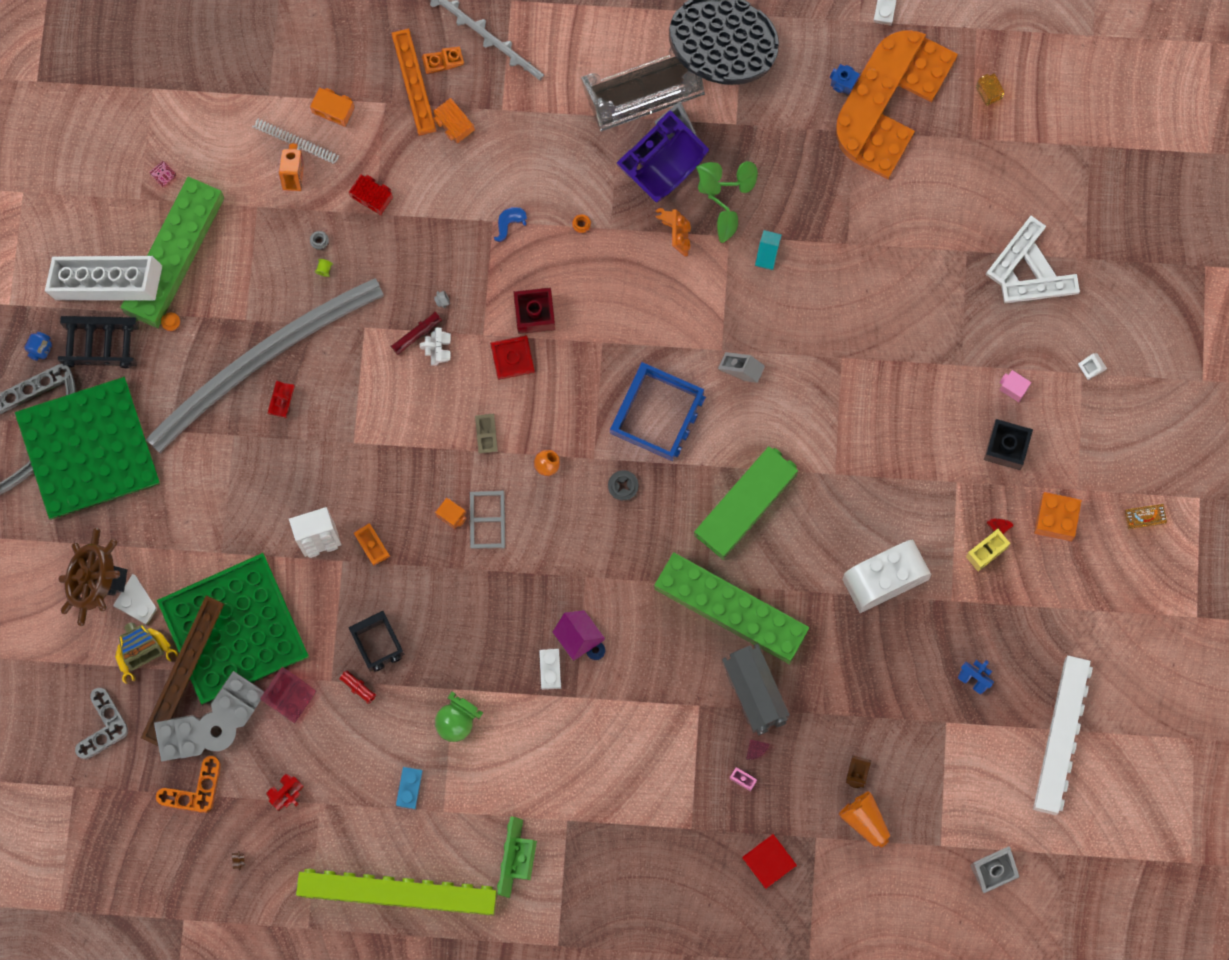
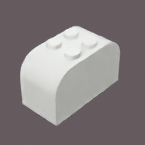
M908 540L852 567L844 573L842 580L859 613H862L928 581L931 573L914 540Z

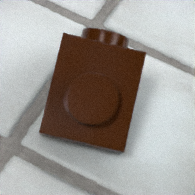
M852 755L846 777V783L849 786L865 788L871 760Z

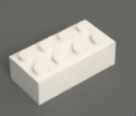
M327 507L289 519L295 541L305 557H316L319 555V552L325 550L331 552L338 549V546H341L335 523Z

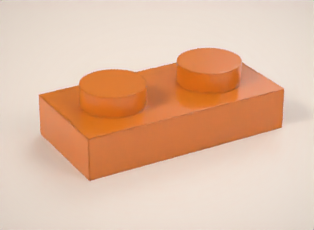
M370 523L353 533L373 566L390 557Z

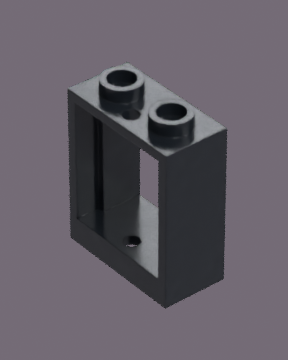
M384 611L348 627L370 672L373 670L378 672L385 668V664L389 662L392 664L396 663L405 655ZM384 623L397 651L371 663L358 635Z

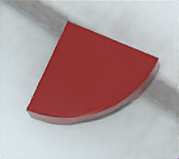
M999 518L991 519L986 523L993 532L999 529L1002 534L1014 526L1009 520Z

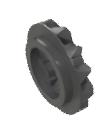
M617 471L608 481L609 493L613 498L620 501L630 500L638 491V480L629 471ZM627 481V488L629 490L622 489L619 492L620 485L618 482L624 483Z

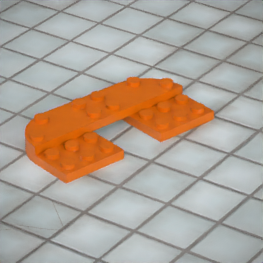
M899 31L884 38L873 52L838 115L836 137L841 151L853 162L889 180L915 131L883 115V111L898 86L932 103L958 54L926 38V34L918 31Z

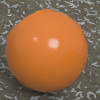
M551 450L539 452L533 461L535 470L543 476L555 474L560 467L559 456Z

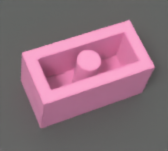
M737 767L730 776V780L750 792L757 782V779Z

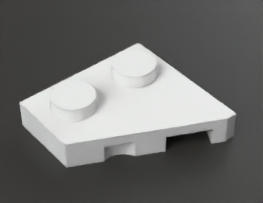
M132 574L125 585L124 592L120 593L113 605L145 625L149 624L157 610L134 574Z

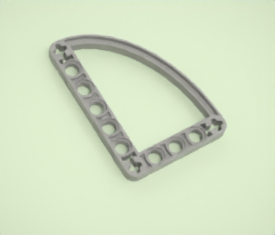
M58 364L1 392L0 414L63 383L66 386V395L75 393L76 385L70 368L67 365ZM61 369L67 371L64 377L59 375ZM52 373L56 376L57 381H54V378L51 376ZM49 377V385L42 386L40 384L41 379ZM31 385L33 387L32 393L25 395L23 393L24 387ZM14 394L16 396L15 401L7 403V395ZM30 461L16 473L0 482V495L9 491L34 473Z

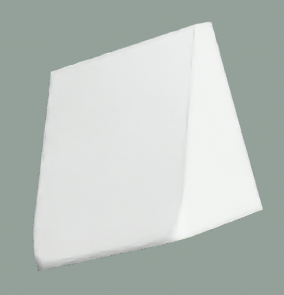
M1097 353L1091 354L1078 363L1088 380L1107 369Z

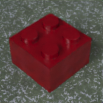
M551 287L513 291L518 334L556 330Z

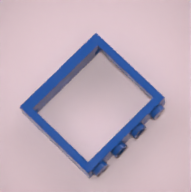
M641 362L610 428V434L673 462L674 457H679L682 447L680 445L682 440L686 441L689 436L690 430L688 427L690 423L694 424L696 421L698 406L702 407L706 399L703 396L704 389ZM646 375L695 396L670 451L621 430Z

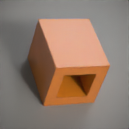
M447 497L435 512L436 517L453 529H456L457 526L461 527L466 520L465 510Z

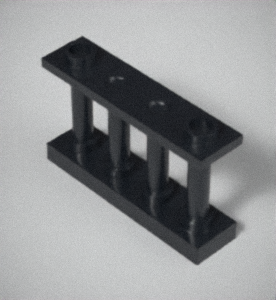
M61 316L60 324L67 330L66 356H58V361L63 366L67 365L69 368H72L75 365L120 366V368L124 369L137 366L134 357H130L131 332L139 330V321L136 317ZM77 329H84L86 331L84 356H73L75 331ZM96 329H103L105 331L103 357H92L93 336ZM115 329L124 331L122 357H111L112 333Z

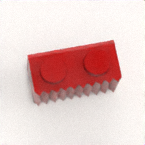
M360 174L349 190V196L377 214L382 215L393 199L391 189L384 184L378 185L375 183L376 180L369 175L363 176Z

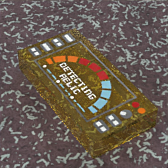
M1164 504L1125 510L1128 530L1167 523Z

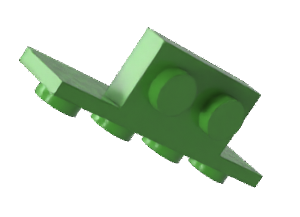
M512 816L507 825L508 833L504 844V857L500 867L501 875L497 884V894L506 898L511 896L513 878L531 880L537 844L535 840L520 838L523 820Z

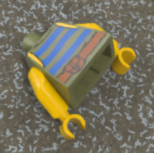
M135 623L125 625L126 633L119 637L120 644L117 646L115 655L119 669L124 673L122 681L125 684H128L126 680L127 675L131 676L133 682L136 679L135 675L130 673L128 669L133 671L164 654V650L168 661L172 662L168 657V654L171 652L175 653L178 657L177 652L170 649V644L161 632L152 628L146 629L144 625L136 627Z

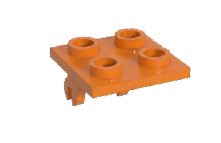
M658 208L656 212L662 214L655 217L658 220H662L664 225L672 228V246L684 257L688 256V250L691 247L690 240L688 239V232L691 230L690 222L676 209L665 211L663 208Z

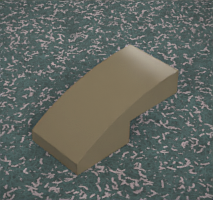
M494 414L476 415L478 452H498Z

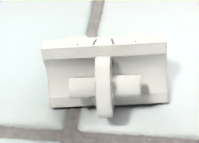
M435 328V331L431 332V337L426 336L425 342L420 343V349L425 350V356L431 355L432 366H437L439 363L450 360V351L441 350V344L449 345L451 334L442 332V328Z

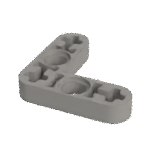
M103 688L94 689L90 694V698L106 727L76 745V755L81 759H90L122 740L128 734V727L109 693ZM97 693L104 694L102 698L106 705L103 706L99 700H95ZM108 708H112L115 712L114 716L110 719L104 716V712ZM117 725L123 727V729L121 730L122 734L119 735L118 733H114L112 735L114 739L111 740V737L107 733V731L109 730L110 733H113L116 731ZM105 735L107 742L104 745H98V736ZM92 740L93 744L95 745V747H97V749L94 750V748L91 747L87 750V755H85L84 753L80 754V752L82 751L81 747L91 746L92 744L90 743V741Z

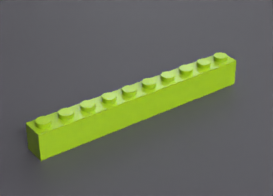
M304 869V872H299L296 896L302 898L495 916L497 891L493 890L492 886H481V889L473 888L472 884H462L461 887H456L451 882H442V885H435L434 881L422 880V883H414V879L403 878L402 881H394L395 877L383 876L382 880L375 879V875L363 874V878L355 877V873L344 872L343 876L336 875L335 871H324V874L316 873L314 869Z

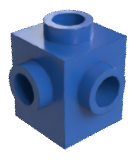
M840 64L838 69L834 68L830 75V86L838 93L843 92L850 95L860 74L855 72L852 67Z

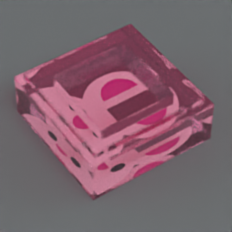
M164 161L160 162L149 172L162 187L176 176V173Z

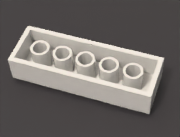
M153 256L52 257L45 292L55 300H155L163 265Z

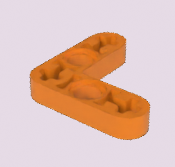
M208 756L203 760L196 793L162 788L156 793V801L164 807L199 813L209 812L214 803L221 768L220 761L214 756ZM211 760L216 764V767H212L211 774H215L214 777L204 775L205 772L209 774V767L206 764L210 763ZM206 779H210L213 782V786L209 790H205L202 787V783ZM201 791L206 794L211 793L210 797L206 795L205 800L209 804L204 806V809H201V806L198 804L204 798L203 794L200 795ZM167 792L168 796L175 797V805H173V800L166 799L163 802L160 796ZM183 795L189 796L190 799L186 806H182L179 803V799Z

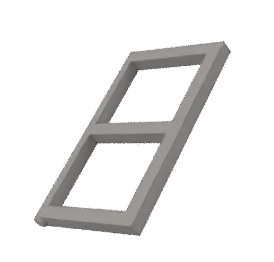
M503 490L470 492L471 549L505 548V501ZM474 496H501V517L474 518ZM474 522H501V543L474 544Z

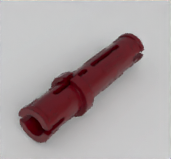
M433 312L424 321H419V325L390 347L399 355L424 334H429V330L442 322V319L439 318L440 316L436 312Z

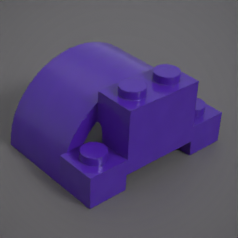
M669 110L657 122V125L616 164L655 202H660L696 169V166L708 154L709 148ZM675 133L671 140H669L667 135Z

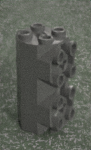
M755 644L754 649H752V646H747L730 654L731 659L729 660L726 657L723 658L722 663L726 670V675L738 697L743 714L753 733L757 732L758 735H762L768 732L769 728L774 725L778 728L787 724L786 721H788L790 714L759 645Z

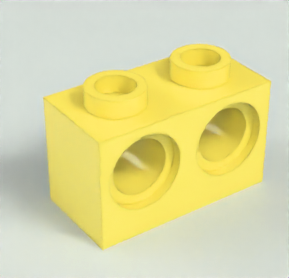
M997 529L969 551L966 558L979 572L1008 549L1011 543Z

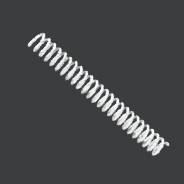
M259 118L256 120L255 125L252 126L289 144L293 143L294 140L296 144L299 140V136L296 138V135H294L292 138V133L289 136V132L286 133V130L280 129L279 131V127L276 129V126L273 127L272 124L269 127V123L266 125V121L263 123V120H261L259 123ZM300 138V140H299V143H298L299 146H300V144H301V142H302V138ZM303 140L300 147L302 150L308 151L312 155L315 154V156L321 157L325 161L328 160L332 164L339 157L337 155L333 162L336 154L332 155V151L329 153V150L325 153L326 149L322 151V147L318 151L319 145L313 153L316 145L314 144L310 151L312 142L309 144V141L306 142V140Z

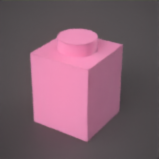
M1012 370L1009 375L1005 373L1001 379L1000 384L1002 386L1000 391L1020 402L1031 382Z

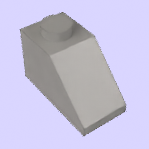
M725 352L718 369L743 381L758 383L765 366L751 355Z

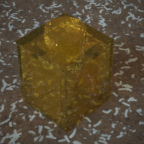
M995 73L991 75L985 74L977 82L976 88L986 106L1003 99L1005 91Z

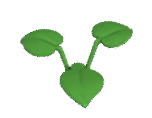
M746 161L739 166L737 182H718L722 177V167L718 163L707 162L696 166L700 178L699 192L709 195V199L714 200L725 209V211L720 213L717 222L720 243L727 241L736 232L738 216L736 212L730 211L725 204L714 196L720 193L721 186L739 185L740 192L747 193L751 191L756 184L758 176L756 164Z

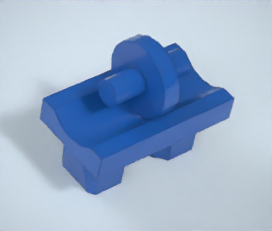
M977 660L974 662L973 665L979 668V670L967 661L962 665L958 679L965 684L971 677L977 679L978 682L973 689L980 695L987 688L990 689L994 683L993 680L982 673L983 671L989 676L992 672L986 667L989 663L987 660L983 664Z

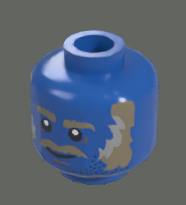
M41 332L31 334L24 346L25 351L28 353L27 356L35 361L46 359L53 346L50 341L51 338Z

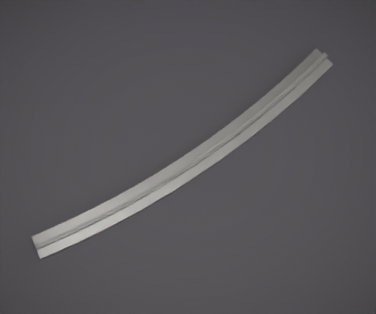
M376 278L320 305L257 344L189 397L148 436L146 441L161 453L203 412L267 362L333 321L383 297V292Z

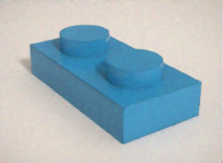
M403 767L396 801L397 807L416 810L422 770Z

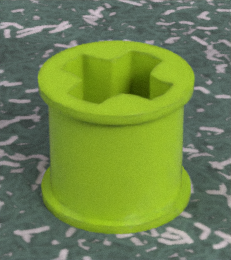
M318 259L319 262L315 273L320 276L329 277L330 268L333 263L325 259Z

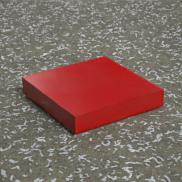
M527 335L490 343L498 380L535 373Z
M774 834L770 835L742 857L765 890L797 866Z

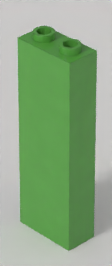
M767 447L694 531V536L722 560L725 559L797 476V466L791 460L786 461L781 457L782 453L776 448Z

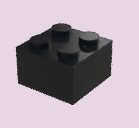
M996 419L992 427L984 460L1021 471L1033 429Z

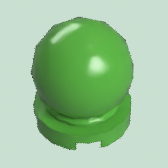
M452 691L447 697L450 700V704L443 706L435 717V728L442 739L449 742H459L470 734L473 727V719H480L483 712L479 711L477 707L464 698L461 699L458 696L455 698L457 694Z

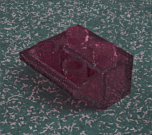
M281 667L260 700L295 724L317 691Z

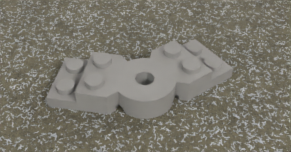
M233 671L211 702L212 712L205 714L201 719L190 715L154 722L161 762L201 755L205 748L210 751H222L228 748L235 739L236 728L243 727L266 692ZM219 726L222 732L220 735L214 736L210 732L211 728Z

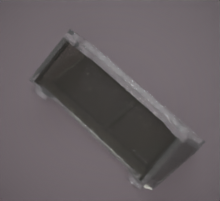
M670 48V55L604 79H601L595 73L581 77L585 94L601 132L672 107L678 102L683 103L705 95L702 78L685 68L676 58L672 48Z

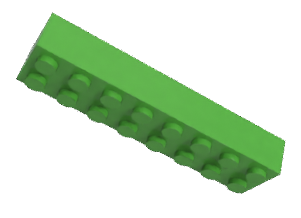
M189 176L187 177L147 255L153 256L163 265L156 299L124 300L120 307L124 314L136 317L139 321L157 329L159 328L162 317L166 314L225 199L221 190Z
M674 552L654 585V590L749 643L753 645L758 644L760 649L789 665L810 628Z

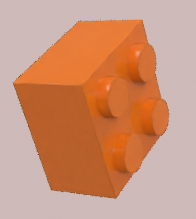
M1043 492L1040 498L1034 534L1072 542L1076 534L1082 500Z

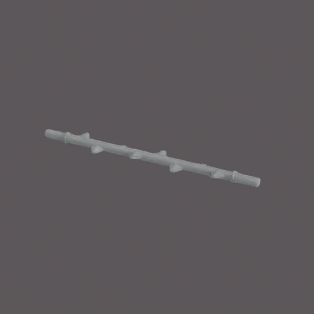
M431 0V7L442 5L458 17L456 22L458 26L467 24L484 37L483 47L487 48L494 45L511 58L510 66L520 65L524 68L523 70H527L538 80L541 81L543 79V73L511 49V41L501 42L485 30L486 20L482 19L476 22L458 9L459 1L457 0L451 2L448 0Z

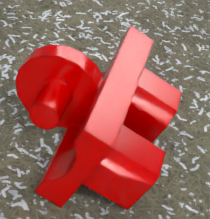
M276 381L267 412L269 415L287 418L295 389L294 384Z
M285 774L280 779L284 786L279 791L273 787L266 792L270 799L269 802L280 811L284 806L287 808L291 803L295 806L299 805L296 799L301 795L299 791L304 786L294 776L291 777Z

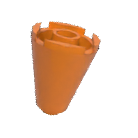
M869 791L856 797L853 803H848L839 812L841 819L874 847L879 846L881 848L889 842L890 833L876 801Z

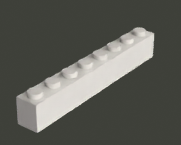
M1072 656L1065 658L1033 810L1057 815L1059 811L1063 810L1065 800L1062 799L1063 792L1067 791L1069 783L1066 780L1067 773L1071 772L1073 764L1070 761L1071 754L1075 753L1077 745L1074 742L1075 735L1079 734L1081 726L1078 723L1079 716L1083 715L1085 707L1082 704L1083 697L1087 696L1089 688L1086 685L1087 678L1091 677L1093 667H1090L1091 661Z

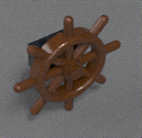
M99 528L93 529L91 544L84 545L81 548L78 543L72 544L74 556L68 565L66 575H61L58 578L60 583H65L64 587L67 601L61 608V613L67 614L72 606L79 608L77 621L79 626L85 625L87 610H92L97 606L102 612L107 609L104 602L106 595L115 596L116 593L124 592L128 569L114 566L111 555L118 542L116 539H111L106 547L98 545L101 532Z

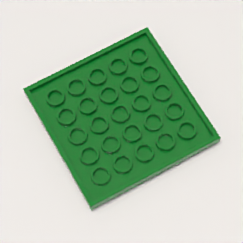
M125 377L15 412L49 520L160 484Z
M264 553L157 600L179 653L205 597L209 596L224 603V607L190 678L202 706L213 701L233 671L249 682L254 683L310 658Z

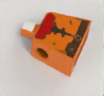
M295 143L289 144L288 149L282 150L279 176L283 190L301 191L304 161L300 146Z

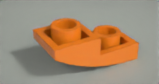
M460 46L443 48L441 52L427 53L422 56L426 74L464 65Z

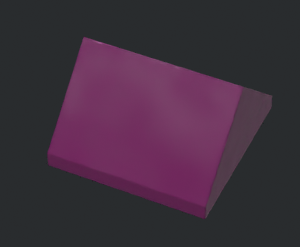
M584 610L565 612L552 631L573 661L605 640Z

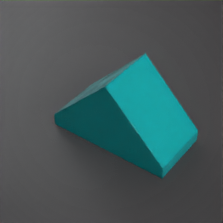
M763 231L755 262L756 267L769 270L774 269L782 234Z

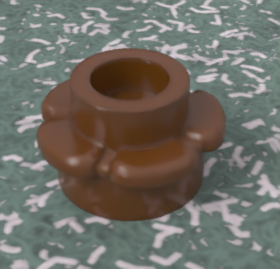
M240 851L232 853L233 869H239L240 871L241 866H245L244 854L240 855Z

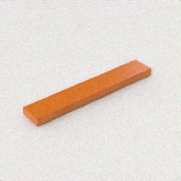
M408 28L392 32L418 136L436 132L410 30Z

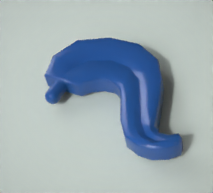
M511 207L504 210L499 215V236L494 237V241L501 242L507 238L508 225L512 222H522L525 226L527 224L525 221L527 220L526 212L520 207Z

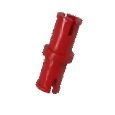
M348 670L340 676L339 680L352 689L351 692L353 694L359 695L367 704H370L375 699L376 694L368 689L362 680H358Z

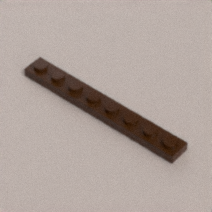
M209 596L205 597L142 733L141 739L158 746L154 722L172 719L224 607V603Z

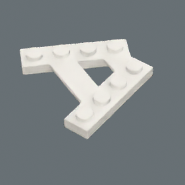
M1033 216L1028 218L986 273L988 277L1001 285L1004 304L1080 293L1077 274L1056 276L1039 250L1035 241L1045 230L1046 226ZM1022 258L1025 259L1037 279L1018 280L1013 270Z

